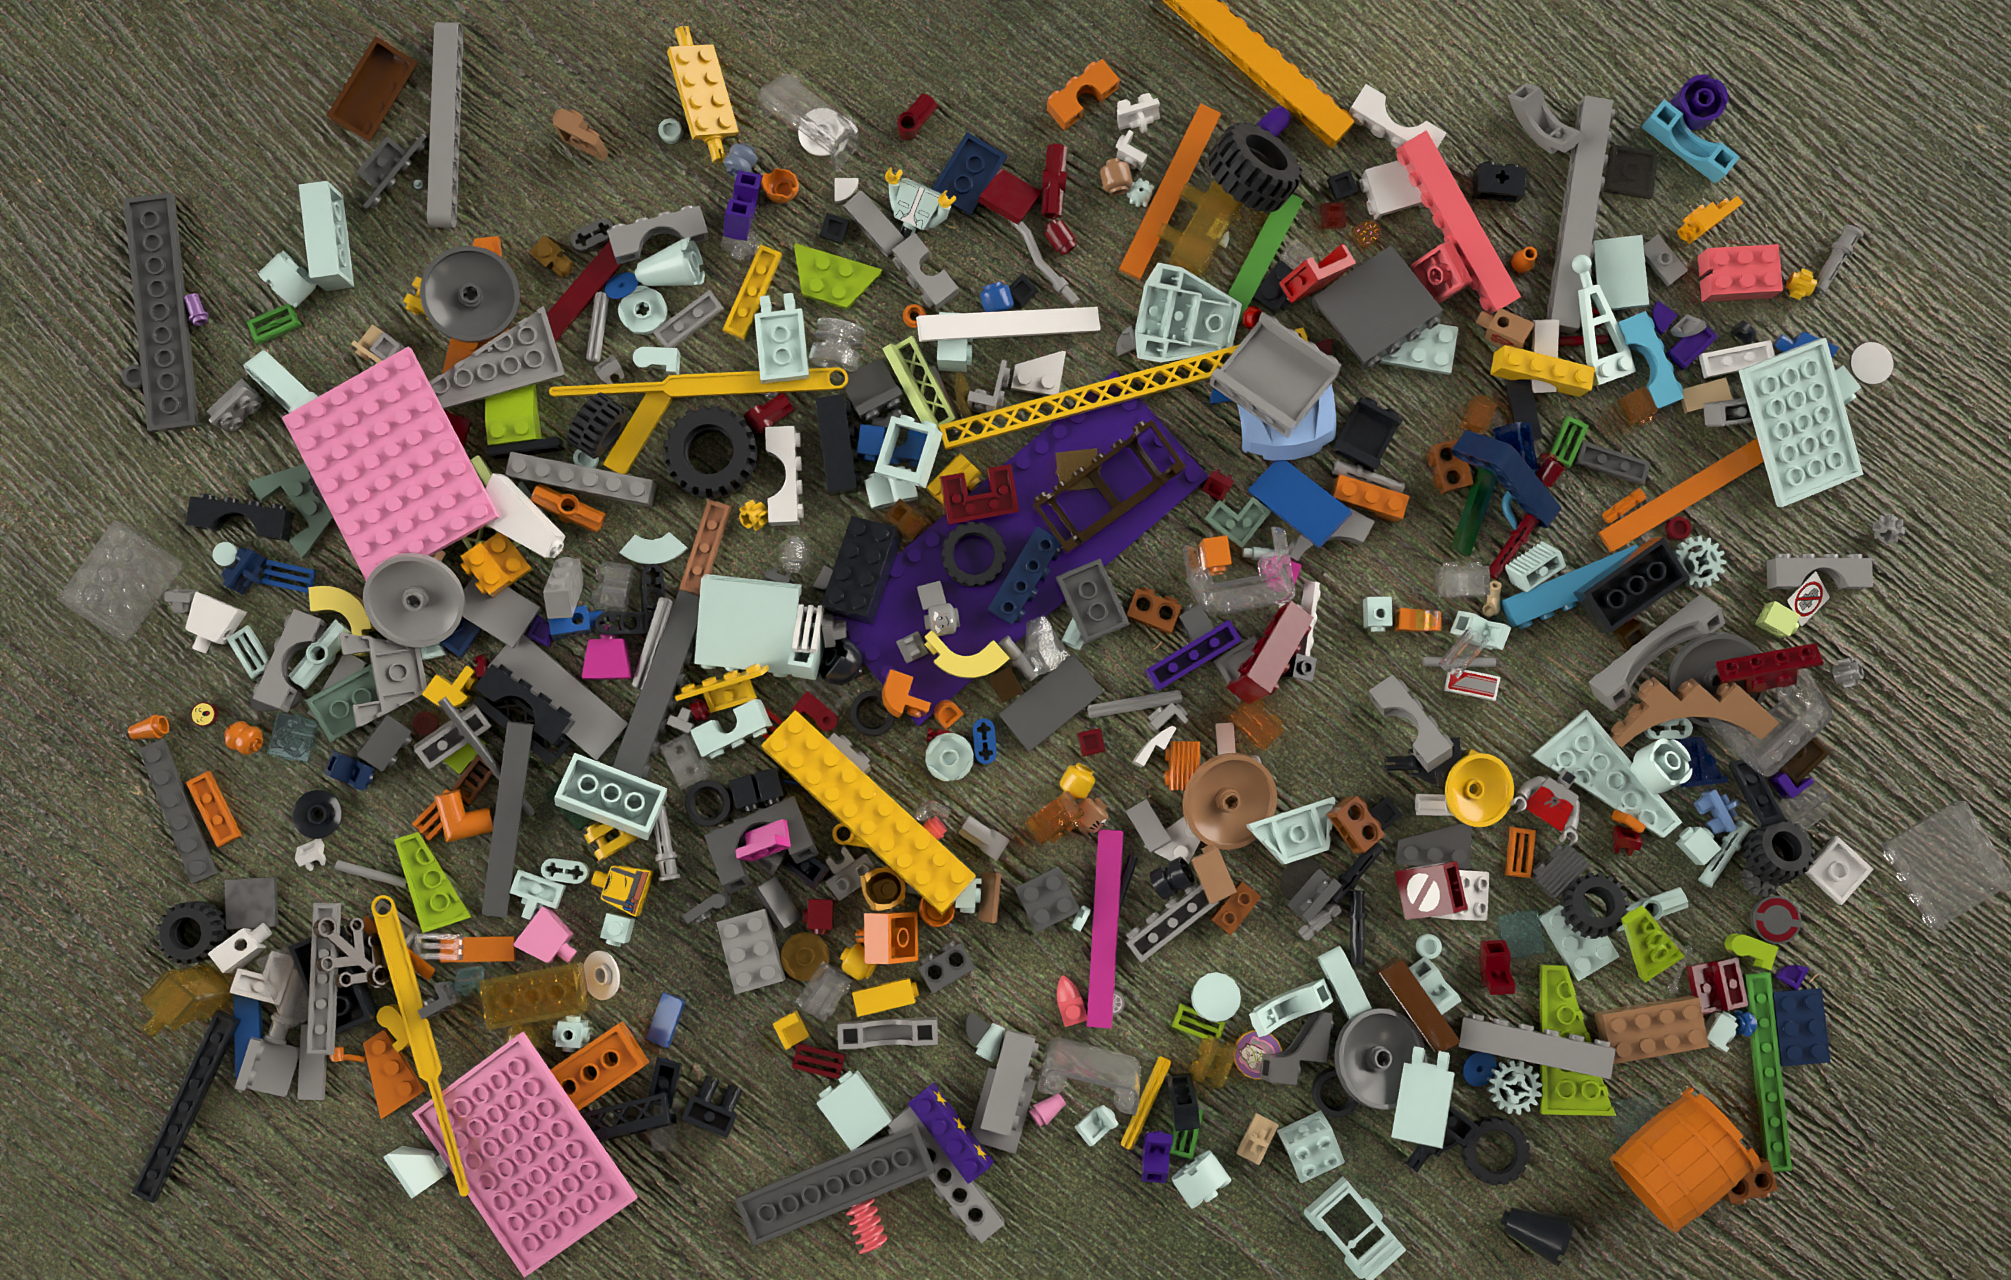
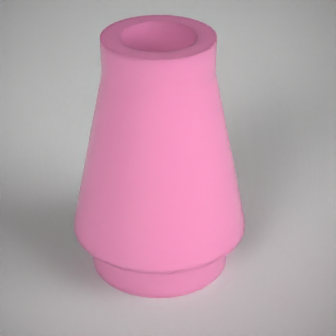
M1056 1093L1054 1096L1032 1105L1033 1108L1029 1111V1114L1039 1127H1042L1044 1124L1047 1126L1066 1103L1061 1095Z

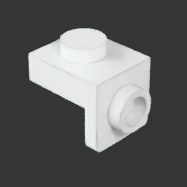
M1129 130L1126 136L1121 135L1116 144V148H1118L1117 158L1128 163L1131 169L1137 168L1142 170L1146 163L1147 154L1129 145L1134 133Z

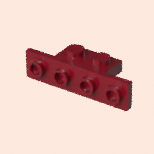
M1812 643L1717 661L1716 669L1721 684L1744 680L1746 693L1763 692L1767 689L1778 687L1785 688L1797 684L1799 669L1820 666L1824 662L1817 644Z

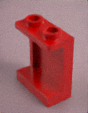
M1341 244L1318 264L1313 257L1306 259L1280 281L1279 284L1290 302L1293 303L1330 286L1354 266L1356 262L1346 245Z

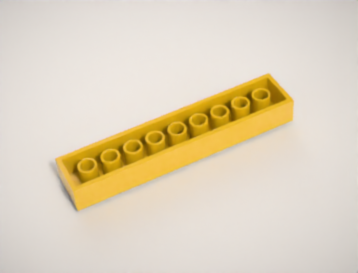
M796 710L761 745L764 752L941 915L975 880L976 875Z

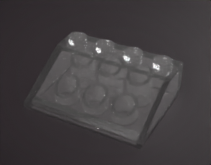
M114 520L56 600L88 621L128 643L185 564L130 525Z

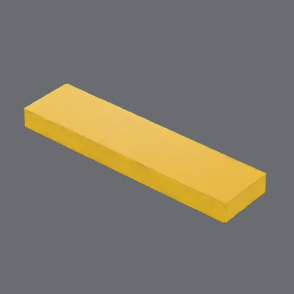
M761 244L759 245L722 329L723 332L746 340L755 320L754 314L758 313L761 306L760 297L765 296L783 256L781 252Z
M665 392L646 393L603 465L616 473L627 475L673 398Z

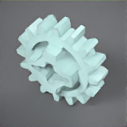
M1697 536L1694 540L1690 537L1685 539V543L1681 542L1677 545L1680 550L1673 551L1690 577L1686 580L1685 586L1689 587L1694 584L1695 589L1701 588L1702 585L1704 587L1711 586V581L1717 582L1720 580L1716 574H1723L1725 572L1720 568V565L1726 564L1725 560L1720 559L1724 551L1718 552L1716 549L1719 544L1711 545V538H1706L1703 541L1702 536ZM1698 547L1695 552H1688L1690 548ZM1702 572L1709 573L1704 578H1698L1699 575L1702 574Z
M1509 1059L1508 1066L1500 1062L1499 1071L1496 1069L1491 1070L1495 1076L1494 1078H1487L1492 1083V1086L1487 1087V1091L1494 1093L1490 1100L1493 1102L1498 1101L1497 1108L1501 1110L1505 1107V1112L1511 1114L1514 1109L1516 1114L1521 1115L1522 1108L1527 1112L1530 1111V1103L1537 1106L1538 1103L1534 1098L1535 1096H1542L1537 1091V1088L1542 1087V1083L1536 1081L1539 1077L1538 1073H1531L1532 1066L1526 1065L1524 1067V1062L1520 1060L1515 1065V1062ZM1510 1072V1075H1508L1505 1078H1502L1505 1074ZM1524 1074H1525L1526 1077L1528 1078L1529 1086H1527L1526 1082L1524 1081V1080H1525ZM1506 1084H1508V1085H1516V1084H1517L1519 1087H1521V1088H1523V1089H1522V1090H1521V1089H1513V1090H1512V1089H1510V1087L1506 1086ZM1499 1088H1502L1504 1091L1505 1100L1502 1098ZM1524 1096H1526L1525 1099H1523L1522 1101L1519 1102V1099H1521V1098H1523Z

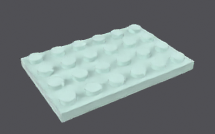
M1819 338L1738 370L1777 507H1784L1863 475L1826 338Z

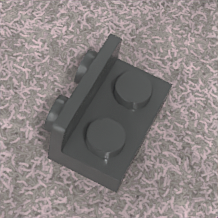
M1317 869L1287 905L1304 921L1310 923L1342 885L1337 880L1328 877L1321 869Z
M451 981L434 984L439 997L435 996L423 1002L425 1007L418 1010L421 1019L437 1017L462 1003L460 999L462 994L459 987L455 983L452 984Z

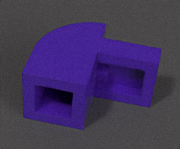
M1162 1131L1147 1132L1145 1134L1141 1181L1166 1183L1169 1174V1153L1172 1146L1171 1134H1166Z

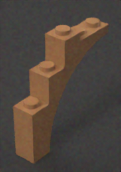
M1652 677L1650 680L1643 682L1636 693L1643 701L1640 704H1635L1629 710V715L1612 727L1609 736L1622 748L1636 735L1654 725L1686 717H1711L1736 724L1747 729L1762 740L1779 722L1735 682L1721 684L1712 696L1691 678L1689 681L1683 682L1679 686L1678 692L1673 695L1655 677Z

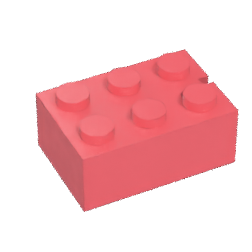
M1779 244L1707 248L1697 256L1699 277H1704L1713 270V274H1709L1700 281L1702 302L1768 299L1783 291Z

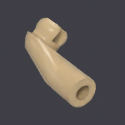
M1492 581L1489 584L1487 604L1483 606V613L1487 617L1496 616L1500 611L1502 584L1498 581Z

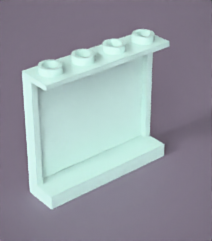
M705 574L701 578L695 664H701V667L705 669H715L716 666L725 667L727 671H740V669H745L759 663L760 667L768 664L769 670L767 672H772L774 676L787 677L788 674L791 675L787 662L792 648L802 585Z

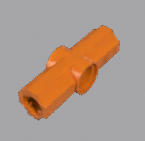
M540 483L534 489L530 499L537 507L557 515L562 522H572L596 534L600 530L606 516L605 513L579 502L574 495L562 494ZM569 505L574 509L567 512L562 507Z

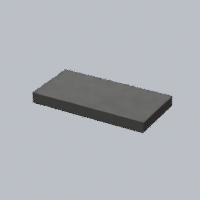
M1073 654L998 715L1026 750L1030 752L1104 691Z

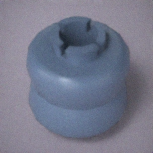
M744 142L733 144L729 154L723 160V164L727 168L726 172L730 176L735 174L734 178H736L738 170L751 172L752 167L758 160L754 153L755 149L750 145L746 147L747 143Z

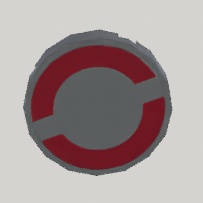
M1778 895L1767 896L1753 906L1750 914V923L1752 929L1761 940L1770 944H1784L1791 941L1798 934L1801 927V914L1798 907L1790 899Z

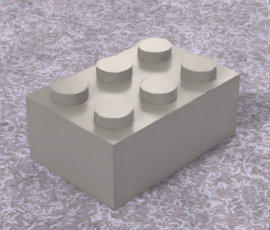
M766 908L716 922L735 994L782 982L786 979L771 919Z

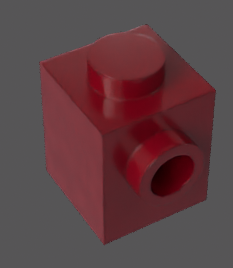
M808 899V909L803 911V923H807V929H813V934H828V930L834 928L835 899Z

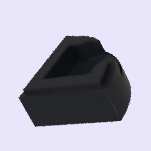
M1744 320L1734 325L1730 331L1732 335L1748 345L1756 337L1753 327Z

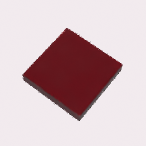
M1001 168L979 196L978 202L1019 226L1040 197L1042 191Z

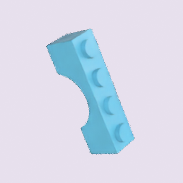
M1665 99L1654 109L1641 126L1642 129L1715 184L1730 171L1740 158L1723 143L1708 142L1695 135L1686 126L1683 113Z
M1645 311L1618 322L1626 345L1629 346V349L1640 353L1648 362L1650 378L1646 387L1641 391V395L1649 413L1684 398L1682 395L1683 388L1674 377L1673 365L1667 360L1663 352L1664 345L1661 339L1656 336L1652 318Z

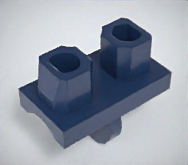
M240 548L235 554V558L239 561L234 568L229 566L221 573V577L225 580L223 585L242 595L253 582L259 585L263 582L258 575L268 560L263 555L249 548L248 550Z

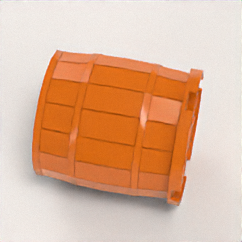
M1691 1087L1686 1088L1681 1093L1680 1099L1665 1107L1649 1120L1615 1154L1610 1156V1161L1626 1184L1644 1205L1674 1233H1677L1688 1223L1700 1217L1733 1189L1749 1171L1754 1173L1762 1165L1753 1148L1747 1151L1739 1142L1744 1136L1731 1121L1701 1093L1696 1097L1691 1093L1694 1089Z

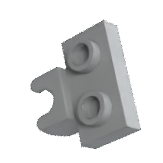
M846 845L841 846V852L844 856L842 860L835 861L830 855L825 857L826 863L834 873L825 882L838 901L861 886L860 877L876 869L865 852L854 859Z

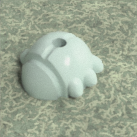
M1141 178L1133 182L1126 193L1127 197L1130 198V204H1136L1137 207L1141 205L1146 207L1152 197L1154 186L1149 185V181H1143Z

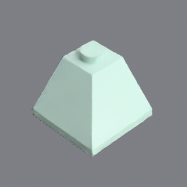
M401 1146L383 1157L411 1199L450 1172L447 1164L437 1151Z

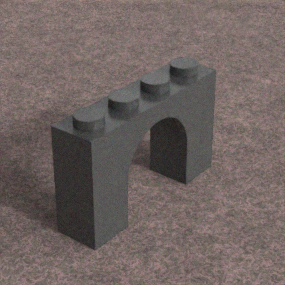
M795 796L782 798L781 802L769 807L760 808L752 815L740 817L734 820L733 823L725 827L715 828L711 833L704 835L721 884L728 894L751 885L744 862L737 859L735 850L746 846L745 833L784 819L787 821L791 844L788 850L796 864L819 854L802 808Z

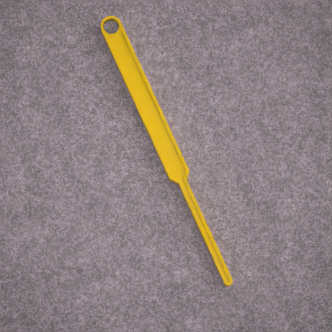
M839 367L810 368L809 379L766 384L761 383L760 371L669 375L662 382L551 387L549 394L553 397L590 396L600 392L605 395L665 392L671 398L829 391L845 388L849 379L846 371ZM834 372H842L845 375V381L842 385L835 386L831 384L830 376Z
M381 895L373 900L371 909L418 1075L428 1082L459 1194L467 1196L470 1189L438 1080L442 1072L441 1062L428 1019H421L418 1010L423 1008L424 1004L395 902L392 898ZM381 899H387L391 903V910L384 915L379 914L375 908L376 903Z

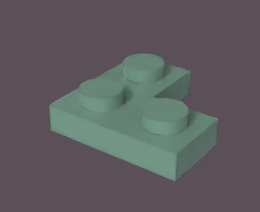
M1252 497L1237 515L1219 500L1204 518V521L1223 536L1227 535L1230 542L1239 549H1242L1271 513V510Z

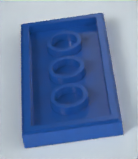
M1275 460L1248 489L1250 495L1319 549L1352 515V511L1286 460Z

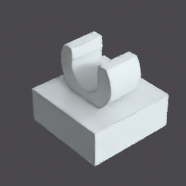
M315 839L297 847L295 861L299 867L306 865V868L312 871L314 868L312 861L318 860L322 866L325 865L326 857L323 854L325 847L323 841Z

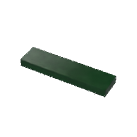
M1480 467L1477 469L1473 481L1474 484L1470 489L1450 547L1466 557L1471 555L1497 480L1492 471Z

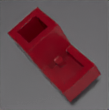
M1505 940L1481 941L1479 963L1483 987L1488 988L1490 995L1515 994L1516 985L1510 973L1511 953Z

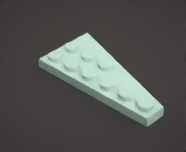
M1588 710L1581 712L1530 755V757L1559 775L1564 769L1576 776L1574 784L1617 811L1630 814L1646 825V829L1661 838L1667 836L1682 823L1658 793H1649L1637 776L1631 772L1630 766L1632 762Z

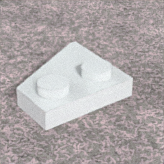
M1060 351L1016 364L1011 390L1044 396L1059 393L1066 351Z

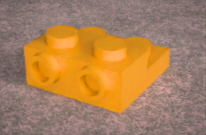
M1737 195L1731 201L1728 198L1724 199L1717 206L1714 202L1707 207H1704L1703 204L1682 220L1684 225L1677 230L1678 235L1690 245L1742 205L1743 201Z
M500 532L483 544L481 542L460 556L464 561L460 565L469 576L474 574L479 580L475 585L483 595L488 592L492 598L532 570L510 539Z

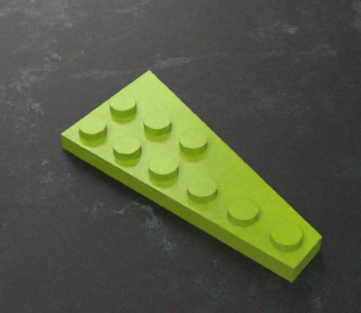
M1540 964V1032L1543 1033L1544 1028L1559 1031V1036L1569 1038V1034H1575L1585 1037V1042L1592 1043L1589 1032L1586 1030L1583 1021L1584 1017L1579 1009L1575 997L1576 993L1566 965ZM1540 1064V1083H1542V1087H1540V1093L1542 1094L1540 1097L1541 1114L1616 1116L1602 1077Z

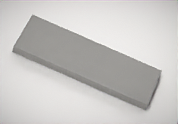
M525 634L514 649L506 645L487 667L489 668L491 664L497 666L505 665L513 671L511 676L518 681L520 678H523L533 685L531 690L536 694L544 693L552 699L550 704L557 709L562 706L572 713L570 718L575 723L566 735L596 761H599L628 727L629 723Z

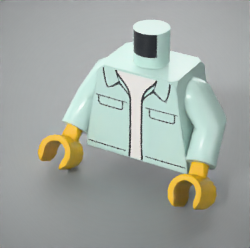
M890 167L885 174V179L888 182L891 209L894 211V217L904 222L900 230L903 237L908 238L915 233L916 228L921 230L935 228L947 219L951 205L956 201V196L949 200L948 196H946L947 190L941 194L908 178H902L900 182L899 179L903 174L902 170L899 169L896 175H894L892 167Z

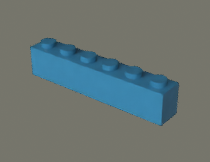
M1634 545L1540 584L1527 593L1524 591L1500 601V606L1509 627L1518 626L1520 630L1532 625V619L1539 616L1541 621L1554 616V610L1562 608L1563 611L1576 607L1575 601H1578L1573 592L1633 552L1638 546Z

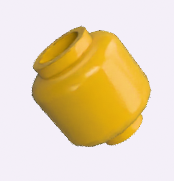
M1081 763L1068 766L1060 780V787L1064 790L1063 795L1073 801H1076L1077 798H1086L1095 784L1093 770Z
M859 943L855 944L852 948L847 946L840 957L843 960L842 970L856 980L869 979L877 967V964L865 963V946Z

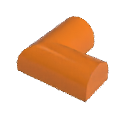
M460 789L435 795L446 843L493 832L494 821L490 807L465 812Z

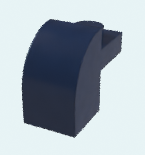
M333 750L324 773L331 778L350 784L355 789L364 791V789L367 790L368 785L371 783L376 768L368 762Z

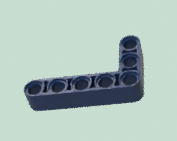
M1466 430L1451 449L1452 454L1461 461L1492 471L1524 512L1534 516L1539 521L1537 525L1547 529L1562 508L1511 445Z

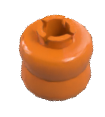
M237 721L229 725L224 733L226 746L232 750H237L243 755H251L257 752L263 745L262 731L258 727L250 726L244 721Z

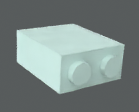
M858 1070L853 1074L851 1071H848L838 1079L840 1084L832 1089L831 1086H828L818 1094L820 1099L816 1103L850 1150L859 1147L889 1124L893 1118Z

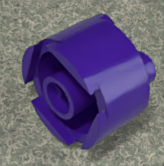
M1701 74L1692 77L1679 89L1671 100V105L1683 113L1684 122L1690 130H1701L1711 125L1723 113L1728 102L1726 87L1720 80L1710 78V75Z

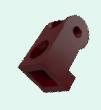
M808 691L791 709L793 711L796 710L800 715L805 711L816 720L817 726L823 731H831L838 724L837 715Z

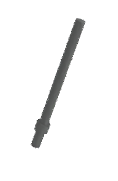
M446 696L438 701V704L500 782L501 766ZM524 793L522 811L529 818L536 811L525 799L526 794Z

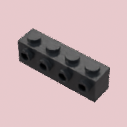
M844 394L815 398L829 496L858 493V486L862 485L860 471H855L854 462H859L857 447L852 448L851 439L855 438L854 425L849 424L848 415H852L851 403L846 401Z

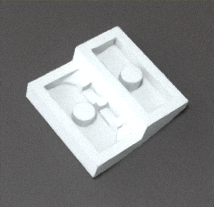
M1171 726L1155 735L1142 747L1132 763L1138 767H1143L1154 748L1159 751L1165 750L1176 728Z

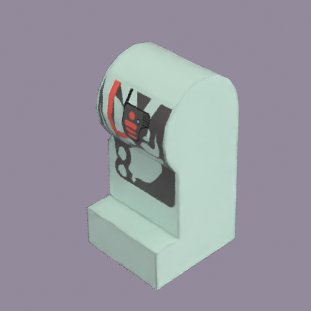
M640 347L635 350L633 361L641 371L648 372L653 369H666L668 375H679L680 352L677 348Z

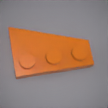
M387 1028L363 1043L381 1119L426 1091L403 1053L397 1052L392 1046L395 1041Z

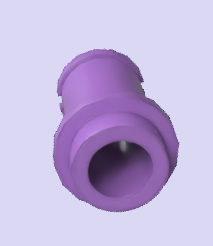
M196 293L186 295L183 299L190 314L189 321L195 326L206 324L209 315L204 311L199 295Z

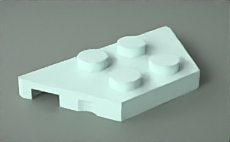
M1330 797L1246 825L1282 865L1329 850L1331 839L1329 833L1332 829V822L1326 814L1335 805V798Z

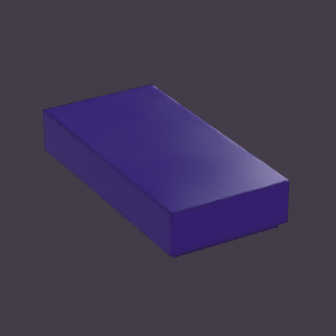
M1707 326L1703 331L1695 335L1682 337L1666 355L1681 370H1684L1718 336Z

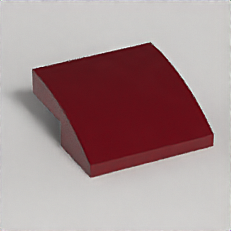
M1738 957L1686 966L1691 994L1700 999L1703 1015L1749 1006Z

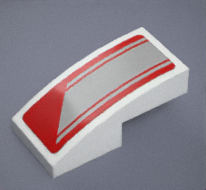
M1449 667L1444 691L1496 701L1501 677Z

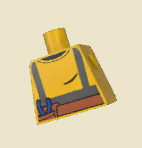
M613 865L610 867L608 874L596 870L591 884L603 888L601 894L603 901L636 917L641 913L654 871Z

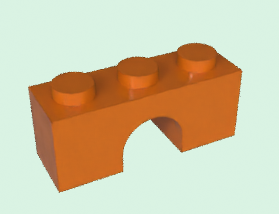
M1103 59L1097 63L1094 61L1085 68L1082 75L1072 77L1063 90L1060 92L1056 90L1048 97L1047 111L1065 131L1083 117V107L1077 101L1080 95L1085 93L1092 94L1101 103L1119 89L1120 79Z
M1339 475L1335 479L1331 495L1347 508H1363L1374 512L1376 517L1395 523L1403 519L1409 500L1408 495L1343 475Z

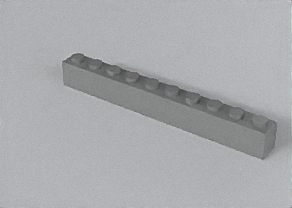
M1586 95L1579 102L1575 129L1581 131L1583 140L1571 149L1546 320H1559V332L1573 334L1582 327L1578 290L1583 289L1580 275L1572 268V261L1576 256L1582 254L1592 259L1595 246L1592 245V239L1598 229V222H1595L1596 214L1599 213L1601 208L1599 192L1602 191L1605 182L1602 172L1608 162V154H1605L1612 135L1609 131V125L1612 123L1615 115V109H1612L1613 100Z

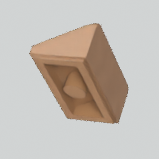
M982 873L978 920L997 922L1001 884L1000 873Z

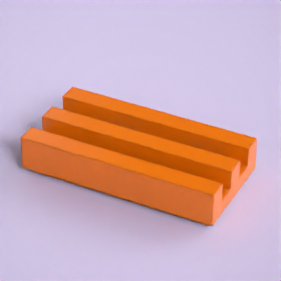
M446 789L443 793L450 792V790ZM436 800L412 823L421 834L426 836L425 838L428 841H431L443 829L440 822L431 832L428 831L440 818L438 811L424 825L421 824L437 808Z
M1510 827L1505 875L1531 878L1536 830ZM1519 833L1515 871H1513L1516 834ZM1525 834H1528L1525 871L1523 873L1521 872L1524 838Z

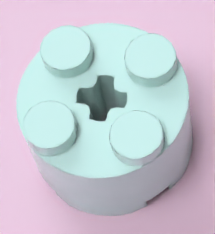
M285 251L278 253L258 273L264 282H270L271 289L291 306L293 305L294 308L317 285L310 279L309 272L302 266L299 267L294 262V259Z
M1661 738L1641 748L1635 754L1634 761L1630 766L1631 772L1637 776L1641 784L1651 794L1664 793L1685 783L1692 775V768L1689 769L1688 763L1691 761L1690 755L1686 748L1674 739L1667 740L1666 738Z
M1210 1150L1194 1158L1195 1161L1189 1165L1185 1164L1172 1176L1175 1187L1191 1209L1197 1207L1203 1199L1207 1203L1218 1195L1216 1190L1225 1187L1231 1182V1178Z

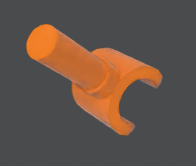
M344 1046L335 1047L334 1054L330 1055V1059L333 1062L350 1060L365 1063L366 1059L365 1056L344 1054Z

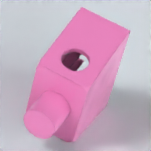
M548 906L540 908L513 944L515 947L546 963L553 962L557 956L570 963L577 954V951L567 944L574 935L573 932Z

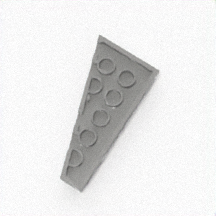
M542 306L537 312L528 318H524L507 332H503L463 361L461 360L456 363L454 367L442 375L440 374L429 381L443 410L565 376L545 307Z

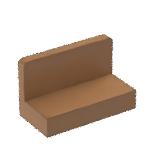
M1208 845L1202 848L1203 854L1193 858L1191 862L1208 902L1214 904L1237 891L1218 847Z

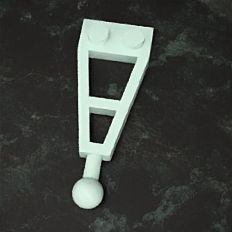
M1582 254L1573 259L1572 268L1580 275L1583 289L1578 290L1586 363L1587 366L1595 367L1593 386L1634 373L1636 369L1629 346L1625 343V338L1600 285L1592 284L1589 273L1592 265L1591 259L1587 255ZM1590 294L1601 316L1593 318ZM1604 323L1618 352L1598 359L1594 326Z

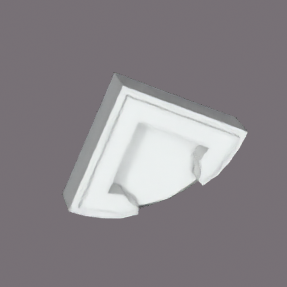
M835 178V204L845 202L856 192L859 184L858 178Z

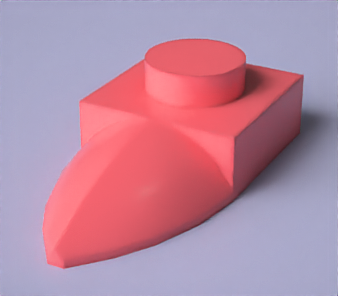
M1062 975L1057 986V1002L1064 1026L1068 1027L1087 1021L1083 1000L1077 987L1070 979Z

